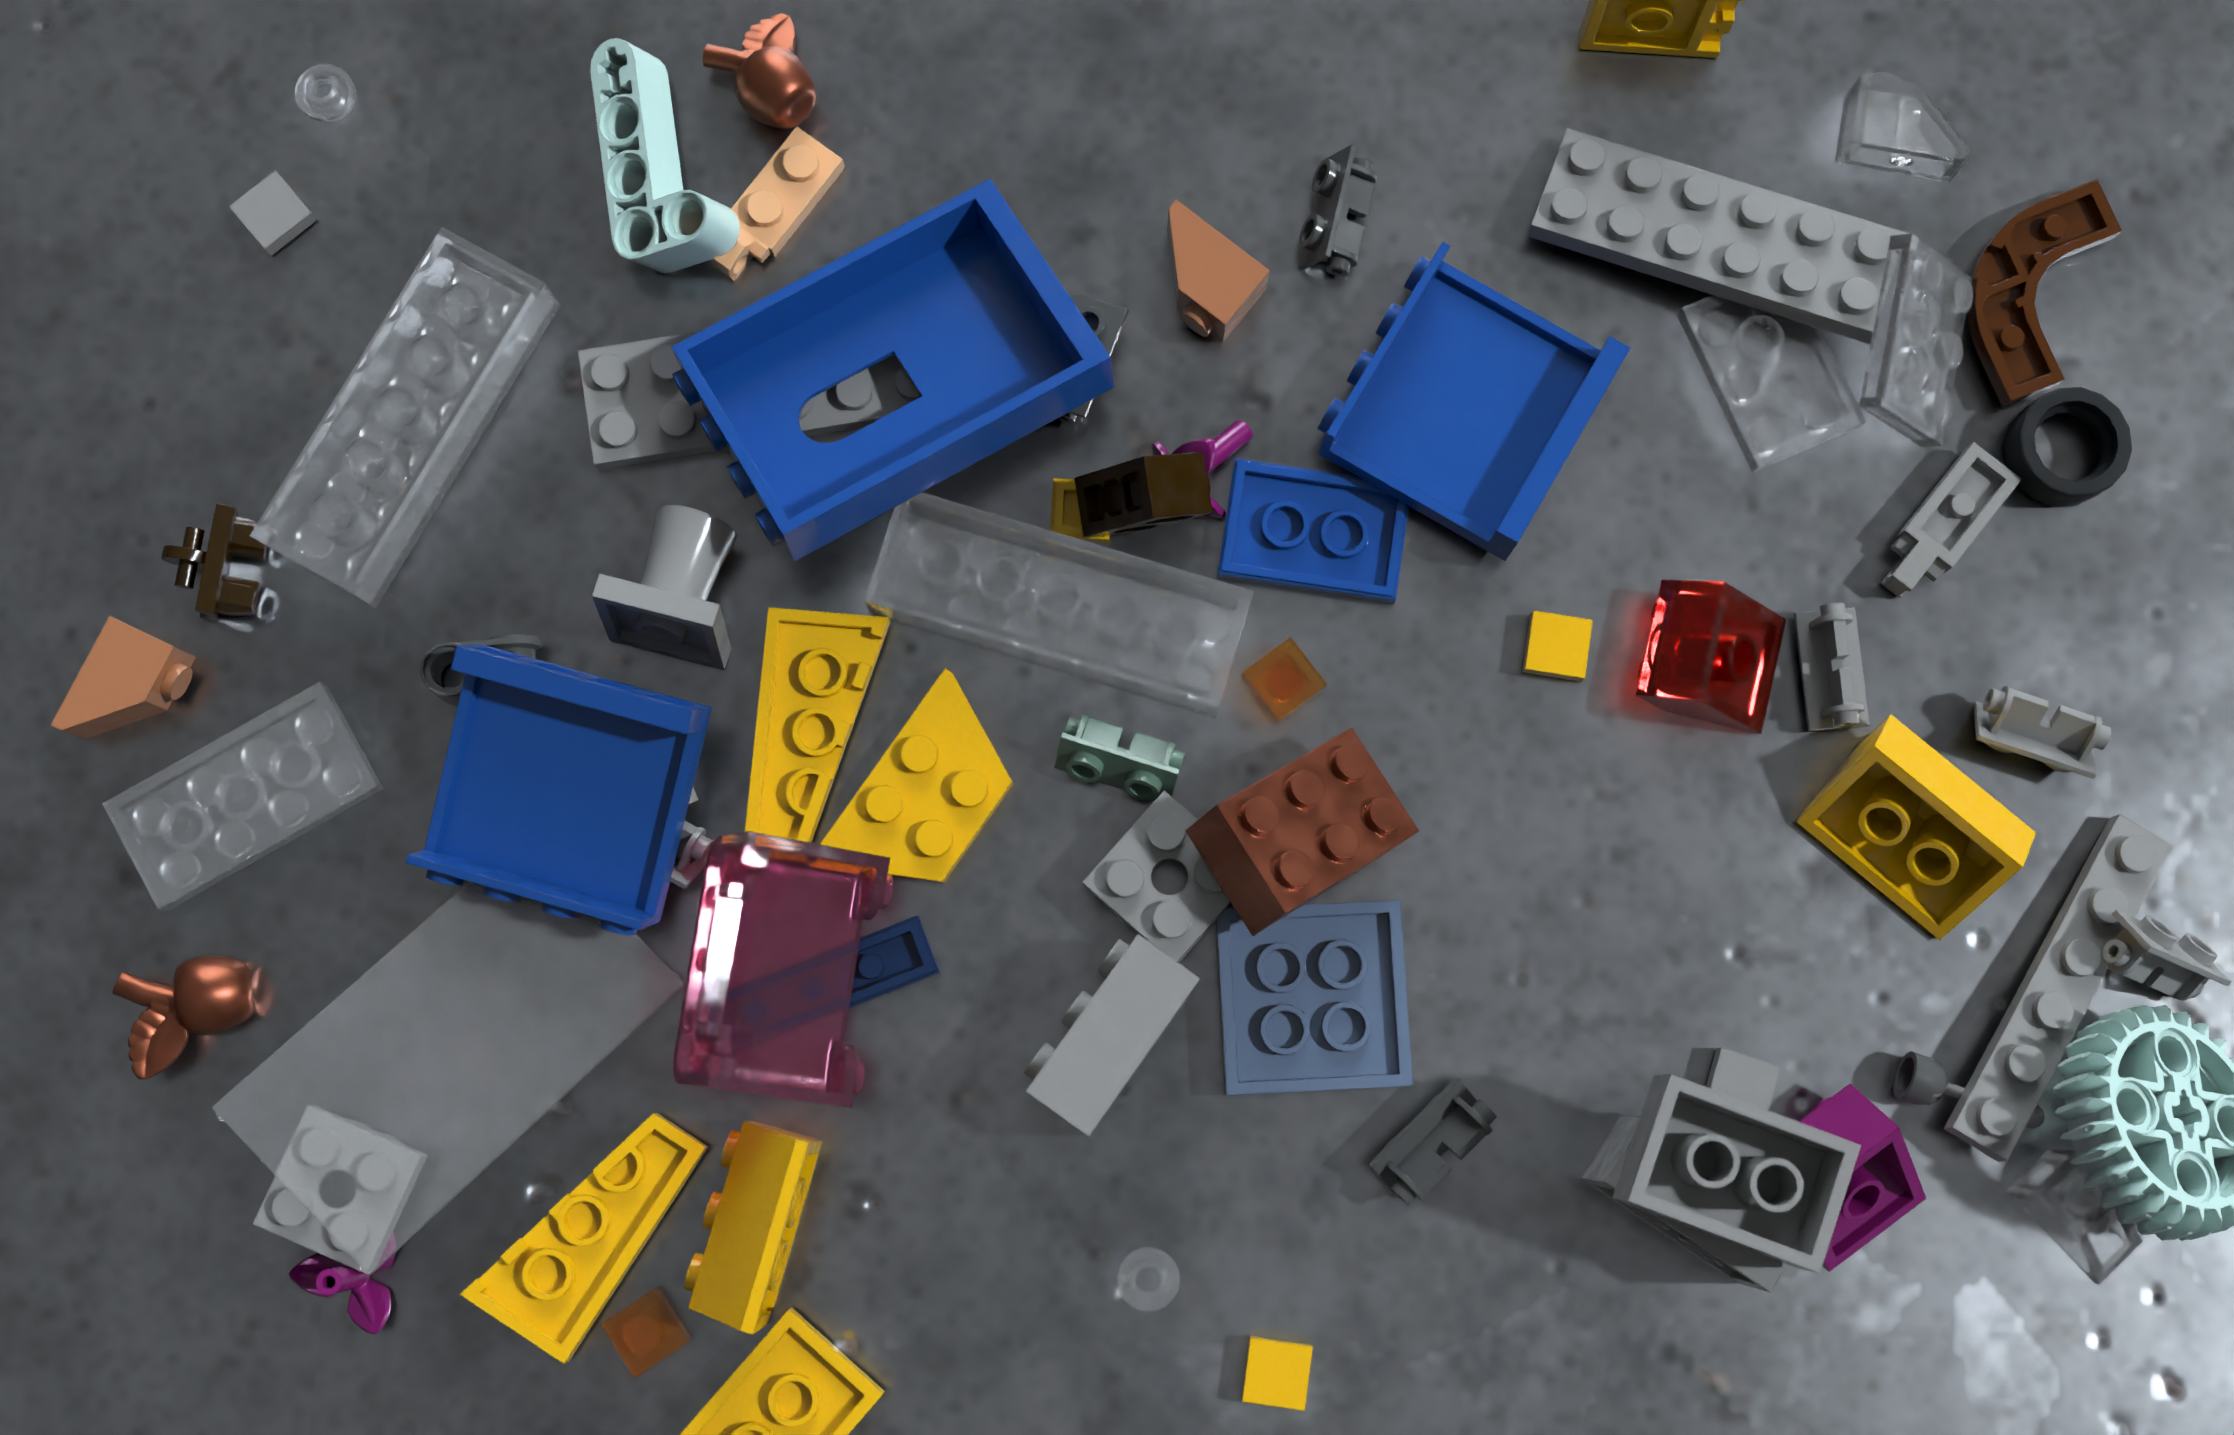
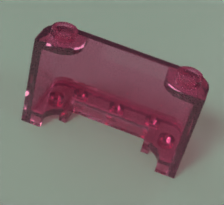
M751 831L722 835L714 840L704 869L674 1050L673 1075L678 1084L852 1108L853 1097L859 1093L863 1084L864 1062L861 1058H857L855 1047L844 1043L863 920H871L876 916L879 909L884 910L892 896L893 879L891 874L888 873L889 857Z

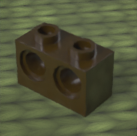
M1203 452L1143 456L1074 478L1083 537L1142 532L1213 513L1210 499L1211 486L1206 473Z

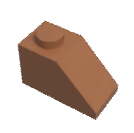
M1175 200L1168 209L1167 231L1177 308L1181 310L1180 317L1187 326L1199 335L1207 337L1211 333L1221 342H1224L1265 292L1270 270L1178 200Z
M109 616L55 715L51 726L88 739L168 711L172 701L179 699L187 690L192 679L191 666L196 657Z

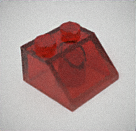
M1661 580L1657 602L1654 604L1651 612V629L1644 659L1638 669L1636 696L1672 714L1748 733L1762 734L1786 619L1724 581Z

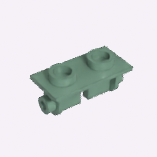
M1084 714L1081 720L1069 717L1064 733L1062 732L1054 768L1066 771L1080 781H1098L1123 789L1131 796L1140 800H1156L1163 791H1166L1172 797L1185 756L1184 752L1174 750L1175 743H1169L1135 732L1130 748L1127 750L1118 747L1123 732L1122 727L1090 718Z

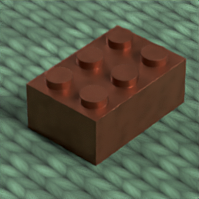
M1353 728L1346 730L1217 804L1185 830L1252 936L1378 860L1419 832Z

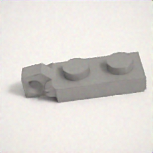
M1975 442L1971 443L1898 533V539L1891 549L1900 555L1901 558L1895 563L1881 584L1901 598L1906 591L1910 592L1923 575L1934 582L1942 573L1953 568L2019 484L2021 478Z

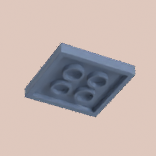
M1401 900L1305 904L1254 936L1251 935L1235 908H1227L1216 920L1226 1095L1413 1086Z

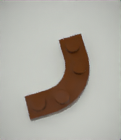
M2098 179L2046 198L2018 213L1989 241L1974 267L1967 300L1968 323L1978 356L2002 407L2053 388L2065 380L2039 325L2035 298L2038 282L2048 267L2063 258L2112 240L2122 232Z

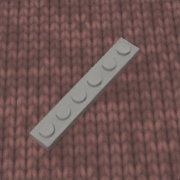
M2121 814L2109 818L1944 1127L1946 1131L1997 1162L2008 1161L2057 1065L2061 1061L2065 1053V1047L2072 1040L2109 969L2106 961L2103 959V948L2107 942L2115 939L2125 928L2112 913L2115 910H2119L2136 918L2173 845Z

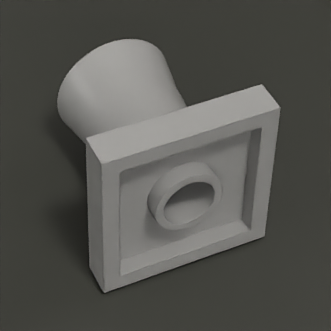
M679 505L658 507L655 511L651 546L641 583L603 574L598 576L592 598L609 640L725 670L732 648L720 604L709 602L707 598L723 562L737 539L735 530L721 519L698 509Z

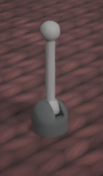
M1912 1051L1905 1054L1900 1061L1893 1084L1894 1095L1897 1099L1916 1105H1930L1938 1101L1943 1094L1960 1099L1965 1089L1964 1087L1948 1083L1947 1074L1939 1062ZM2036 1106L2026 1127L2037 1128L2042 1125L2045 1114L2040 1106Z

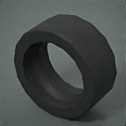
M2082 387L2058 388L2037 398L2025 407L2012 421L2004 441L2006 467L2021 478L2017 486L2033 500L2053 507L2077 506L2112 487L2126 471L2132 452L2130 427L2120 409L2104 395ZM2055 414H2065L2080 420L2091 430L2098 443L2100 458L2098 466L2089 476L2081 480L2069 481L2056 476L2043 465L2036 452V429L2045 419Z

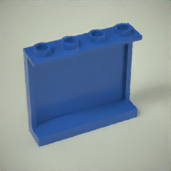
M1442 242L1431 261L1421 256L1404 285L1412 293L1403 308L1392 303L1382 319L1375 334L1382 337L1383 341L1373 355L1364 350L1347 379V382L1355 387L1346 402L1344 403L1335 398L1327 409L1317 428L1326 434L1318 454L1506 561L1525 532L1629 352L1630 347L1609 336L1602 349L1599 350L1445 263L1444 260L1450 245Z
M483 644L457 645L451 670L465 673L456 716L425 848L423 851L408 854L406 863L427 869L426 878L438 883L463 885L464 880L484 885L483 893L494 899L519 902L521 897H526L543 902L541 910L550 915L563 918H578L579 913L599 918L601 919L599 926L602 929L617 934L636 935L637 930L659 923L712 707Z

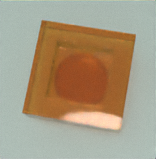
M1291 637L1243 671L1241 675L1277 724L1323 691L1327 686V683Z
M659 1287L653 1289L601 1324L634 1378L692 1340Z

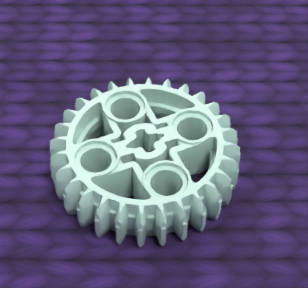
M2144 1004L2123 1011L2118 1010L2099 1018L2098 1021L2077 1032V1040H2074L2073 1043L2065 1047V1054L2068 1056V1059L2057 1065L2058 1072L2066 1080L2058 1083L2053 1089L2056 1094L2065 1099V1105L2059 1107L2054 1114L2067 1121L2069 1131L2063 1133L2060 1139L2072 1141L2077 1156L2070 1163L2075 1165L2082 1164L2088 1173L2083 1184L2084 1187L2092 1188L2097 1186L2102 1191L2099 1202L2101 1207L2110 1208L2118 1206L2117 1220L2121 1224L2136 1222L2137 1231L2141 1235L2156 1234L2162 1241L2176 1239L2184 1241L2209 1236L2234 1226V1058L2229 1059L2224 1053L2227 1043L2225 1039H2209V1026L2206 1023L2192 1025L2190 1015L2186 1011L2172 1013L2171 1009L2166 1005L2151 1008Z

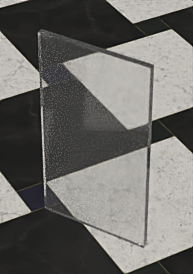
M469 882L211 1108L216 1112L217 1119L225 1122L357 1261V1267L362 1271H366L371 1276L684 986L680 975L673 972L637 934L623 935L604 930L599 926L601 919L579 913L578 918H563L550 915L541 910L543 902L526 897H521L519 902L494 899L483 893L484 885Z

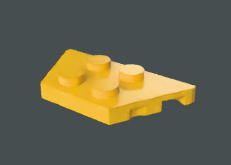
M945 668L810 857V860L821 867H837L865 871L871 874L894 875L944 884L1013 785L1012 780L956 678L948 669Z

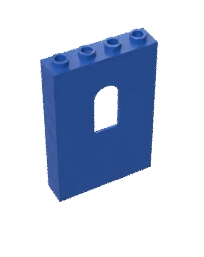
M991 179L980 183L671 347L681 368L674 372L672 377L689 406L700 402L707 416L699 419V422L716 452L727 447L735 462L726 467L736 487L744 499L755 494L763 510L754 515L772 547L783 542L794 562L1114 388L1110 355ZM895 354L921 395L916 400L836 442H816L808 438L800 428L799 419L801 411L810 399Z

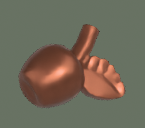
M781 13L770 16V19L761 20L759 24L751 26L750 31L744 34L743 51L712 44L705 46L702 58L704 67L727 71L736 75L735 95L744 111L755 120L765 125L790 129L803 122L809 116L816 103L817 92L806 67L794 54L796 33L789 15Z
M203 955L185 960L175 970L173 986L150 982L123 971L113 989V994L138 1005L148 1007L139 1015V1020L132 1024L130 1030L132 1034L128 1038V1046L131 1048L128 1053L129 1060L134 1062L131 1065L132 1072L138 1079H149L173 1064L185 1049L189 1033L210 1035L223 1032L250 1018L255 1008L252 992V972L244 961L226 956Z

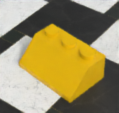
M1891 714L1847 757L1796 821L1939 940L2023 868L2036 834L2028 825Z
M743 1121L740 1132L731 1130L721 1159V1166L729 1168L723 1192L713 1191L704 1214L702 1226L711 1230L704 1254L697 1252L694 1254L685 1279L684 1289L693 1292L688 1308L749 1334L756 1333L770 1323L822 1146V1140L755 1121Z

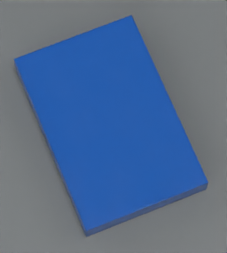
M1235 458L1217 578L1394 604L1397 596L1409 506L1357 476Z

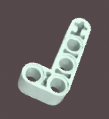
M619 38L608 39L600 44L594 52L590 73L611 237L615 250L620 256L661 273H671L725 255L730 252L737 242L740 233V223L737 215L731 208L695 191L683 190L669 78L665 65L658 58Z

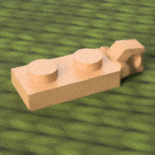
M796 126L731 208L737 215L740 223L739 237L730 252L723 256L712 258L714 267L735 281L753 257L760 262H763L770 254L775 257L845 168L843 159Z

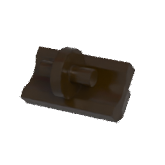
M217 503L207 552L201 551L205 530L186 527L182 547L164 546L161 559L178 565L174 584L176 587L193 589L197 569L203 570L195 611L200 613V619L219 622L221 614L231 616L255 615L260 588L259 581L229 576L233 556L265 561L271 530L266 525L247 518H241L236 507Z

